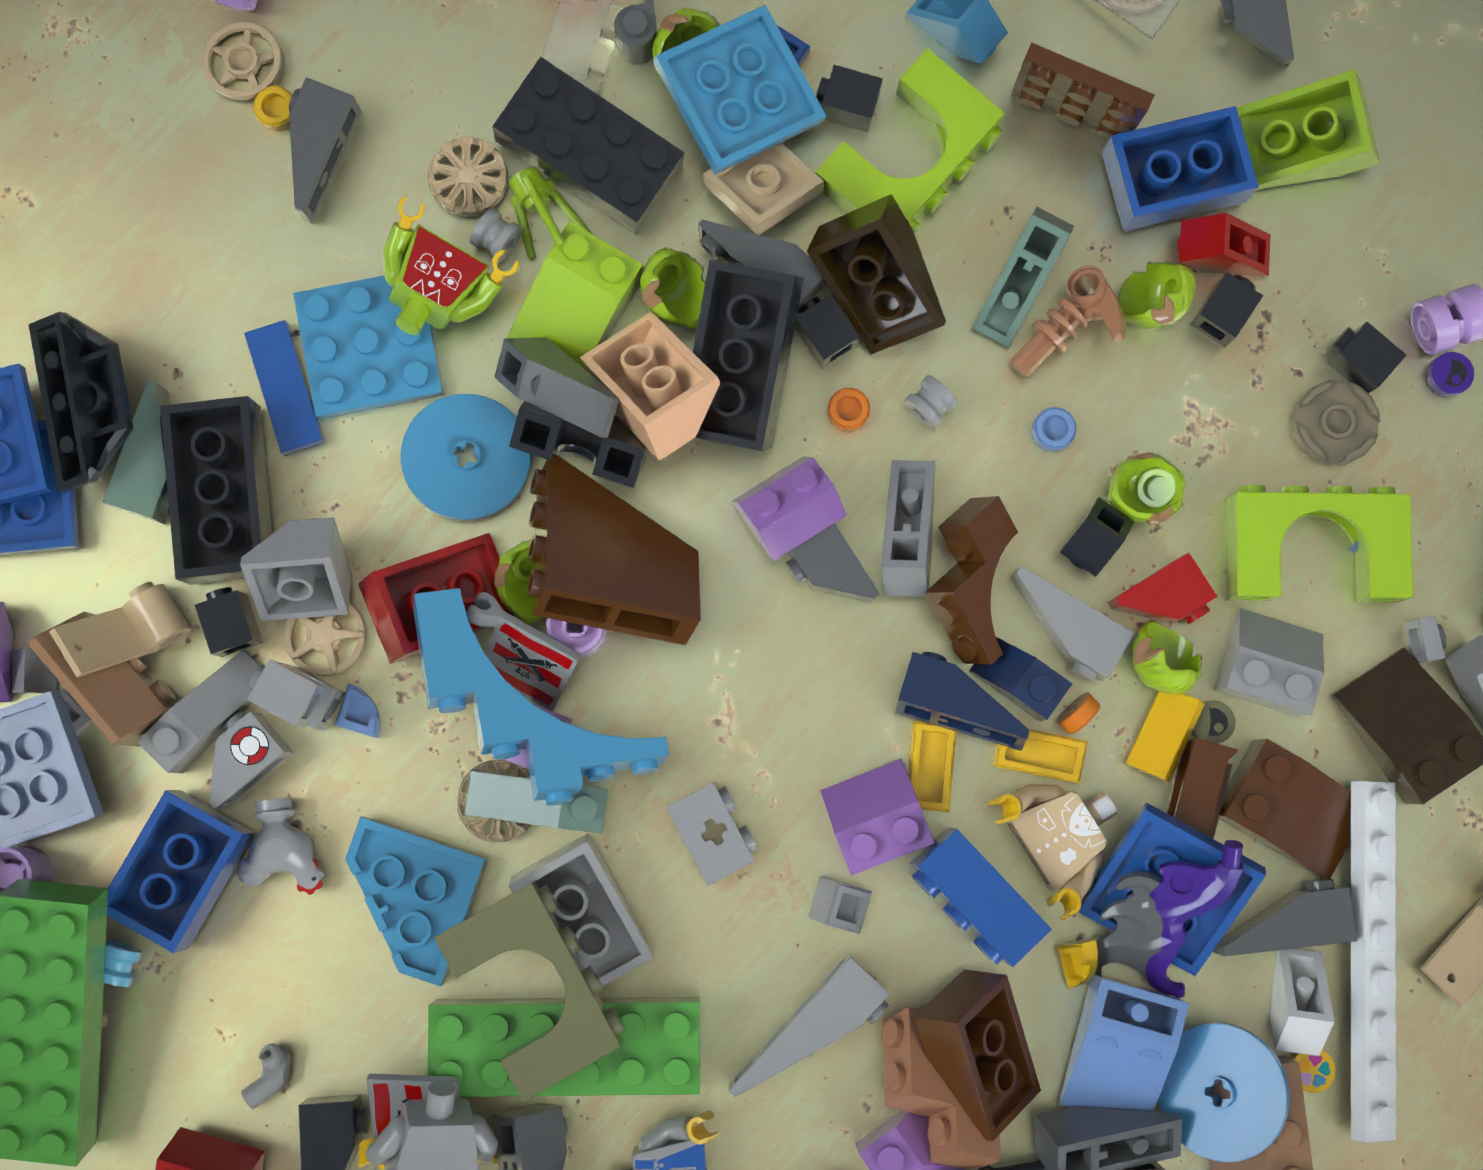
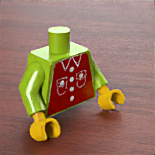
M408 195L402 197L398 203V211L401 217L399 222L393 223L382 252L385 281L393 287L389 299L393 304L402 308L396 319V325L405 333L418 335L425 322L437 329H443L450 321L461 323L483 313L502 289L503 283L501 281L503 278L513 276L518 272L520 268L519 260L515 262L510 271H502L499 267V260L505 255L507 250L498 251L492 260L494 270L491 274L487 273L490 265L420 224H417L415 230L411 228L413 221H417L424 214V203L421 202L418 214L407 216L403 212L402 207Z

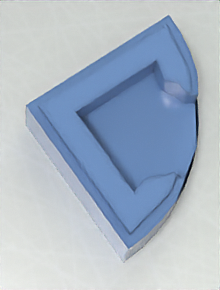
M348 683L334 725L379 738L381 721L376 704L365 691Z

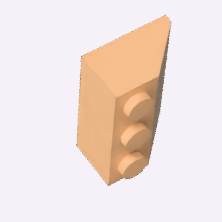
M652 311L580 357L585 370L619 398L615 414L658 461L696 437L720 385L718 377Z

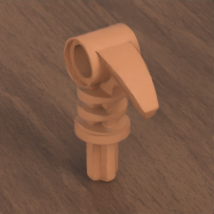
M1087 265L1076 269L1069 276L1066 284L1071 298L1069 300L1060 298L1056 302L1060 309L1058 311L1049 309L1046 312L1049 318L1048 321L1037 319L1031 325L1036 334L1011 359V364L1020 374L1024 376L1030 375L1053 351L1062 355L1068 349L1064 339L1074 340L1078 336L1074 329L1076 327L1084 329L1089 321L1103 319L1115 342L1124 340L1126 332L1124 312L1103 272L1098 267Z

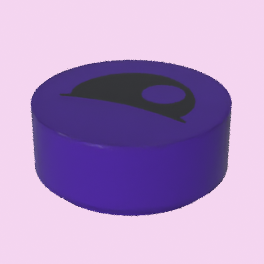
M1447 352L1440 355L1430 363L1427 369V382L1430 388L1435 393L1444 397H1453L1464 392L1471 386L1474 380V368L1471 361L1463 354L1457 352Z

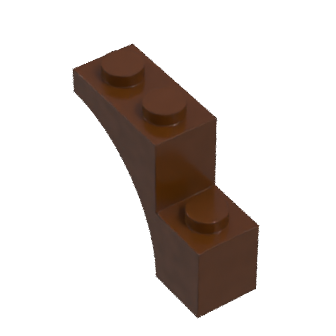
M999 496L970 498L938 527L946 541L948 551L955 557L957 564L925 592V595L933 607L932 611L935 618L943 625L952 641L954 652L965 664H993L1003 655L992 624L991 588L999 559L1006 546L1018 531Z

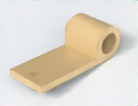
M152 582L143 583L129 592L130 600L121 608L63 624L49 631L76 677L159 651L176 643L190 632V626L163 584L154 586Z
M1483 896L1420 968L1458 1007H1463L1483 984Z

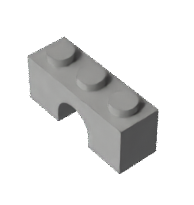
M269 659L266 666L260 665L252 675L248 688L252 691L247 700L294 726L305 728L308 725L314 729L325 730L345 692L299 667Z

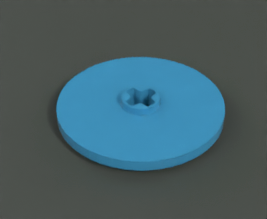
M476 394L450 395L427 405L415 416L408 426L401 446L402 471L412 494L430 511L453 520H479L490 517L505 509L522 491L530 470L531 454L509 447L517 417L501 403ZM467 447L472 448L473 457L477 459L476 463L468 461L465 467L460 466L459 457L455 453L457 451L464 453Z
M1208 1023L1193 1027L1182 1033L1178 1050L1159 1095L1158 1104L1161 1112L1177 1113L1181 1116V1143L1189 1150L1213 1161L1238 1162L1262 1153L1275 1142L1287 1120L1290 1094L1286 1074L1278 1057L1261 1038L1233 1024ZM1223 1081V1088L1230 1090L1231 1096L1224 1099L1221 1103L1220 1095L1213 1093V1086L1220 1085Z

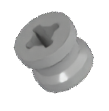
M491 208L486 211L476 224L470 236V243L476 248L484 247L490 251L492 259L498 251L507 250L505 255L500 258V263L515 248L522 234V227L515 222H506L502 219L499 211Z
M927 375L922 380L921 389L917 393L909 394L904 400L909 411L920 422L934 430L941 423V416L946 411H953L959 404L953 393L939 380L930 375Z

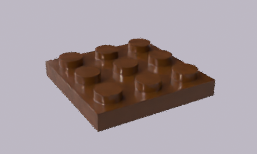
M1032 42L1011 92L1019 96L1018 101L1027 107L1041 109L1043 106L1057 112V118L1067 124L1080 126L1083 123L1095 128V133L1105 140H1109L1112 135L1135 130L1148 112L1155 94Z

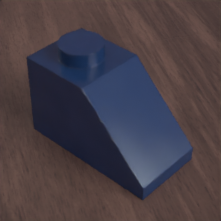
M996 637L1003 655L993 664H973L969 672L1039 722L1048 720L1073 683L1036 657Z

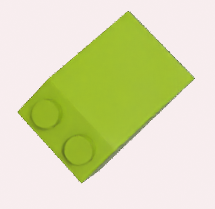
M1355 69L1236 107L1258 182V189L1339 177L1381 164L1364 86Z
M569 221L561 233L564 243L560 246L555 243L546 256L507 338L547 337L584 368L580 357L607 340L639 289L644 267L639 261Z

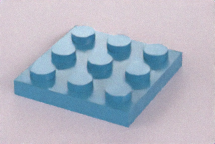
M766 5L658 54L653 60L654 66L714 175L822 123L827 117Z
M384 276L293 293L315 417L319 420L444 395L432 326L425 322L418 335H410L396 325V319L402 308L390 301L389 296L393 287L385 281Z

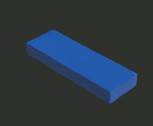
M279 321L245 332L244 335L280 452L285 456L325 443L319 421L315 417L313 401L287 321Z

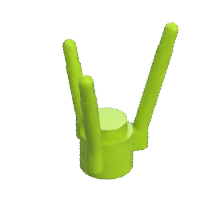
M537 167L524 169L515 174L509 181V185L514 193V196L510 198V202L516 212L518 223L522 227L521 235L528 259L534 260L536 254L525 209L530 213L538 211L555 243L559 246L564 243L559 229L546 207L551 201L549 197H551L571 222L593 234L560 195L552 180L544 179Z

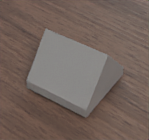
M23 648L12 651L11 694H44L57 690V678L32 649Z

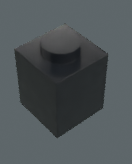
M834 65L830 79L821 78L816 95L827 116L825 120L868 132L880 95L883 78Z
M1227 272L1216 283L1190 325L1226 347L1237 337L1264 295L1255 290V285L1249 279L1241 275L1233 276Z
M832 294L823 300H820L818 296L814 297L798 309L799 315L796 319L795 330L821 369L858 346L860 336Z
M1365 322L1356 330L1347 327L1331 345L1336 352L1326 363L1346 380L1359 385L1369 394L1381 386L1406 357V354L1369 322Z
M1098 497L1072 530L1060 553L1069 558L1073 565L1086 570L1096 577L1124 543L1135 521Z
M225 587L207 593V601L195 604L211 655L225 657L263 643L247 594L237 590L232 591L231 587Z

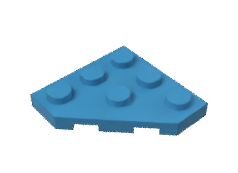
M364 816L360 817L345 859L366 898L364 900L379 932H382L388 944L399 973L441 987L444 985L449 965L434 937L466 920L487 858Z

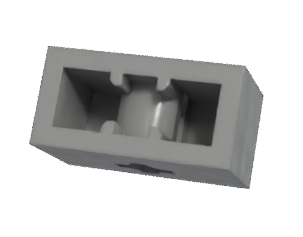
M714 782L666 807L707 886L754 862L750 852L758 849L746 825L739 829L737 828L730 814L737 810V807L726 786L717 789ZM711 818L716 824L724 823L727 827V830L722 833L724 841L716 844L713 839L705 840L702 835L707 830L705 821Z

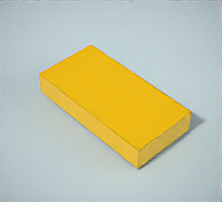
M1159 691L1126 764L1169 783L1205 704L1200 699L1184 693L1165 694Z
M913 721L908 776L922 810L950 812L957 732L926 722Z
M1029 729L1028 738L1022 751L996 744L992 766L1080 784L1088 741Z

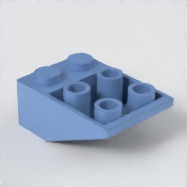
M1094 974L1089 983L1059 1104L1067 1107L1084 1106L1153 1112L1179 1047L1189 1003L1171 995Z

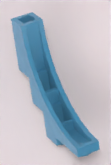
M460 588L414 594L413 611L428 709L439 708L440 713H453L466 709V704L473 703L480 754H492L493 759H506L519 755V750L525 749L534 801L546 800V805L549 806L569 803L573 801V795H578L583 787L582 776H587L588 781H601L614 777V771L628 769L632 770L633 775L648 774L659 770L658 765H662L669 756L666 737L631 739L597 734L562 722L533 705L504 680L484 654L468 622Z

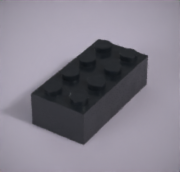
M541 56L492 126L495 142L533 167H537L542 173L635 235L683 165L685 152Z
M709 260L693 353L718 377L720 385L695 438L758 451L772 449L804 277Z
M249 396L160 406L175 579L189 585L244 579L245 576L240 565L241 557L272 535L261 406Z

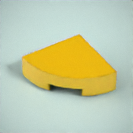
M1096 940L1070 941L1057 945L1068 989L1089 982L1097 969L1098 950Z

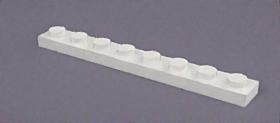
M1351 781V901L1357 941L1351 942V1140L1370 1143L1396 1140V799L1394 782Z

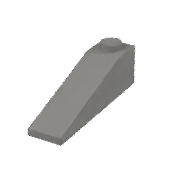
M847 954L729 1083V1092L736 1097L855 1031L866 1020L873 1024L888 1008L889 1004L885 999L890 993L852 956Z

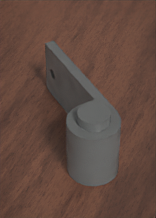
M644 0L642 4L625 7L615 18L614 31L617 49L620 56L631 64L642 65L653 59V40L657 34L653 0Z

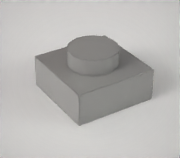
M1435 615L1403 622L1410 654L1418 663L1445 658L1446 635L1442 626L1437 624Z

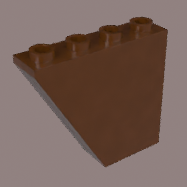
M554 454L551 461L546 459L542 470L536 469L534 471L530 488L531 494L536 495V501L532 506L529 526L535 528V534L531 539L528 551V560L534 562V569L530 573L527 584V595L533 596L532 615L686 645L701 620L698 550L560 456Z

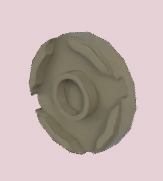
M1328 380L1310 388L1298 400L1291 418L1292 432L1299 448L1312 460L1328 466L1346 465L1365 456L1376 443L1380 414L1372 396L1359 385L1351 382L1345 383L1337 380Z

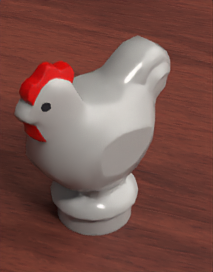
M291 797L256 801L254 817L262 822L263 828L252 839L248 856L242 859L238 865L237 875L239 880L246 886H258L275 872H291L298 883L297 890L299 892L304 891L308 895L314 894L315 890L322 888L323 882L321 879L325 872L319 869L318 860L314 858L312 841L308 834L291 826L289 818L295 813V809L292 808Z

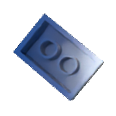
M1236 106L1112 135L1101 152L1123 232L1246 203L1259 188Z
M165 790L108 887L107 916L172 953L189 949L253 839L255 832L181 790Z
M947 827L934 839V844L927 846L910 862L916 870L911 877L929 896L931 895L935 898L939 894L947 902L942 908L944 913L965 932L971 928L978 935L972 942L990 961H993L996 965L1003 961L1014 967L1052 929L958 829Z

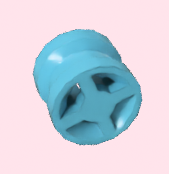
M106 939L104 983L121 987L131 986L133 980L131 969L133 964L140 960L142 950L124 942Z

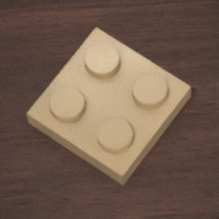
M783 143L777 144L714 175L712 169L703 173L704 185L758 236L824 192V180Z

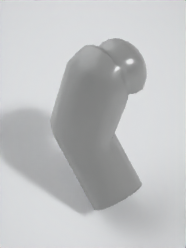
M271 1043L261 1049L259 1053V1059L263 1060L261 1063V1077L241 1091L244 1101L251 1109L256 1108L287 1085L291 1058L284 1046Z

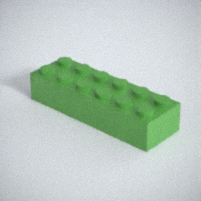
M18 879L0 892V1159L76 1167L96 1144L108 888Z
M700 997L600 998L606 1009L612 1006L615 1008L624 1024L626 1031L620 1033L623 1039L621 1047L535 1096L700 1094ZM565 998L436 999L428 1005V1076L459 1077L460 1097L519 1096L501 1063V1059L508 1052L554 1026L562 1015Z

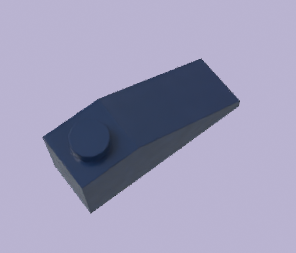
M912 652L897 702L896 714L1022 751L1029 734V729L956 664L947 662L945 657L934 652H923L922 654Z

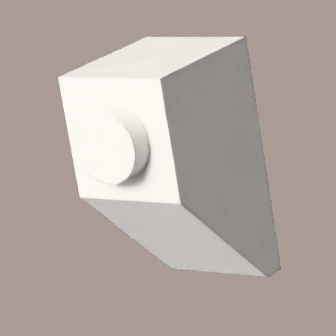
M1301 949L1276 951L1269 1013L1275 1050L1319 1056L1335 1022L1322 952Z

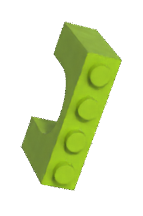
M928 48L900 77L896 94L928 120L937 131L942 145V157L931 170L920 176L896 178L879 171L843 141L815 172L824 180L823 193L846 213L892 194L914 233L920 226V223L916 220L926 209L931 213L934 212L946 198L948 193L944 189L954 178L960 182L970 172L976 163L972 157L982 147L988 151L1003 133L999 127L1005 114Z
M1245 485L1239 487V492H1235L1225 499L1227 600L1271 601L1282 597L1281 545L1288 528L1295 520L1302 517L1327 519L1346 533L1351 544L1358 540V552H1354L1356 602H1402L1413 598L1411 494H1396L1395 487L1387 486L1369 488L1368 493H1352V487L1332 486L1325 488V493H1309L1308 486L1282 487V492H1266V486Z

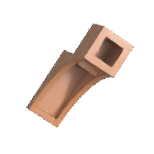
M908 1007L884 1019L881 1039L884 1048L882 1083L885 1092V1107L928 1117L927 1137L930 1149V1162L964 1170H978L981 1167L1001 1161L1000 1135L994 1141L985 1140L926 1057L914 1020V1016L920 1010Z

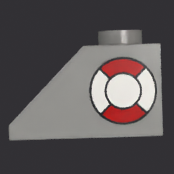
M244 711L239 712L223 725L222 728L225 730V733L216 739L209 803L214 810L227 809L294 753L261 713L250 711L246 714Z

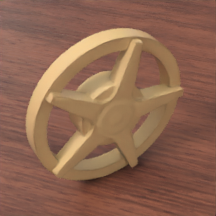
M236 22L220 28L210 37L203 50L202 67L207 80L218 93L235 100H249L256 98L260 91L276 83L282 69V53L275 38L265 28L254 23ZM245 31L242 42L231 45L227 50L217 47L218 43L225 37L236 32ZM252 32L264 37L271 44L274 53L257 54L252 47ZM213 53L224 59V64L228 69L218 82L214 79L211 71V57ZM274 62L269 76L259 85L255 75L259 71L260 66ZM237 78L248 79L253 88L245 91H235L225 87Z
M349 602V612L356 621L358 632L343 630L340 624L335 621L336 615L325 616L314 621L309 618H296L307 628V641L296 651L292 642V630L296 619H287L283 636L284 645L291 660L302 670L321 676L335 675L350 668L362 654L366 642L365 623L356 607ZM358 638L357 645L351 656L337 666L335 650L341 645L343 639ZM312 649L323 652L331 668H314L301 660L300 656Z

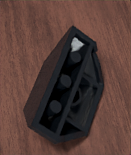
M57 312L30 323L28 326L57 489L59 493H66L96 482L134 428L118 343L65 312Z

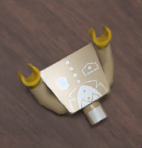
M1028 784L1009 794L990 799L988 801L989 806L999 804L1003 810V816L995 821L996 824L1007 823L1047 888L1053 891L1061 888L1059 892L1047 899V905L1050 907L1058 901L1064 905L1065 911L1060 916L1061 920H1065L1079 912L1081 899L1094 883L1104 861L1102 850L1108 844L1098 826L1118 814L1107 794L1101 792L1083 804L1075 791L1065 792L1058 785Z

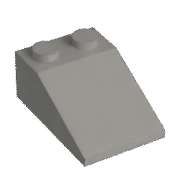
M589 833L511 876L508 886L512 893L535 880L540 888L545 885L549 887L559 906V910L554 912L562 928L570 926L581 946V950L576 952V955L584 969L589 966L594 969L602 987L653 958V954Z

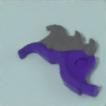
M1226 840L1222 860H1218L1217 864L1203 866L1175 861L1160 864V875L1163 877L1143 871L1124 875L1116 883L1115 888L1117 890L1130 888L1133 893L1127 898H1122L1109 904L1100 915L1101 921L1114 918L1117 921V926L1110 933L1096 940L1098 963L1095 974L1102 976V966L1106 964L1122 963L1146 975L1150 985L1157 991L1177 998L1184 997V983L1171 981L1167 976V968L1179 952L1187 936V931L1183 924L1190 918L1217 908L1228 899L1243 871V863H1240L1243 844L1236 840Z

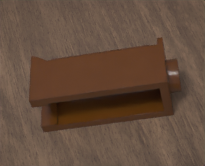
M1196 737L1193 740L1189 739L1179 761L1166 813L1214 839L1233 765L1229 764L1228 761L1238 752V749Z

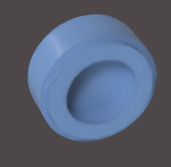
M1059 407L1047 408L1036 417L1032 424L1033 440L1045 451H1061L1075 438L1076 422L1073 416L1065 409Z

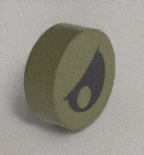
M1211 700L1203 702L1205 706L1193 729L1192 735L1217 744L1226 741L1235 730L1236 721L1232 710L1220 701Z

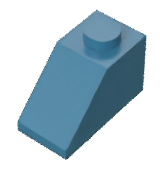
M917 0L906 12L915 24L954 56L980 64L995 51L996 46L1008 34L988 0Z

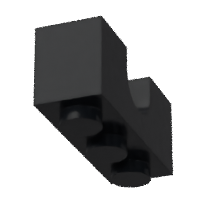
M523 401L519 408L509 445L511 448L550 461L553 455L558 452L580 454L591 460L595 465L592 475L634 488L648 451L646 446L619 418H613L608 438H601Z

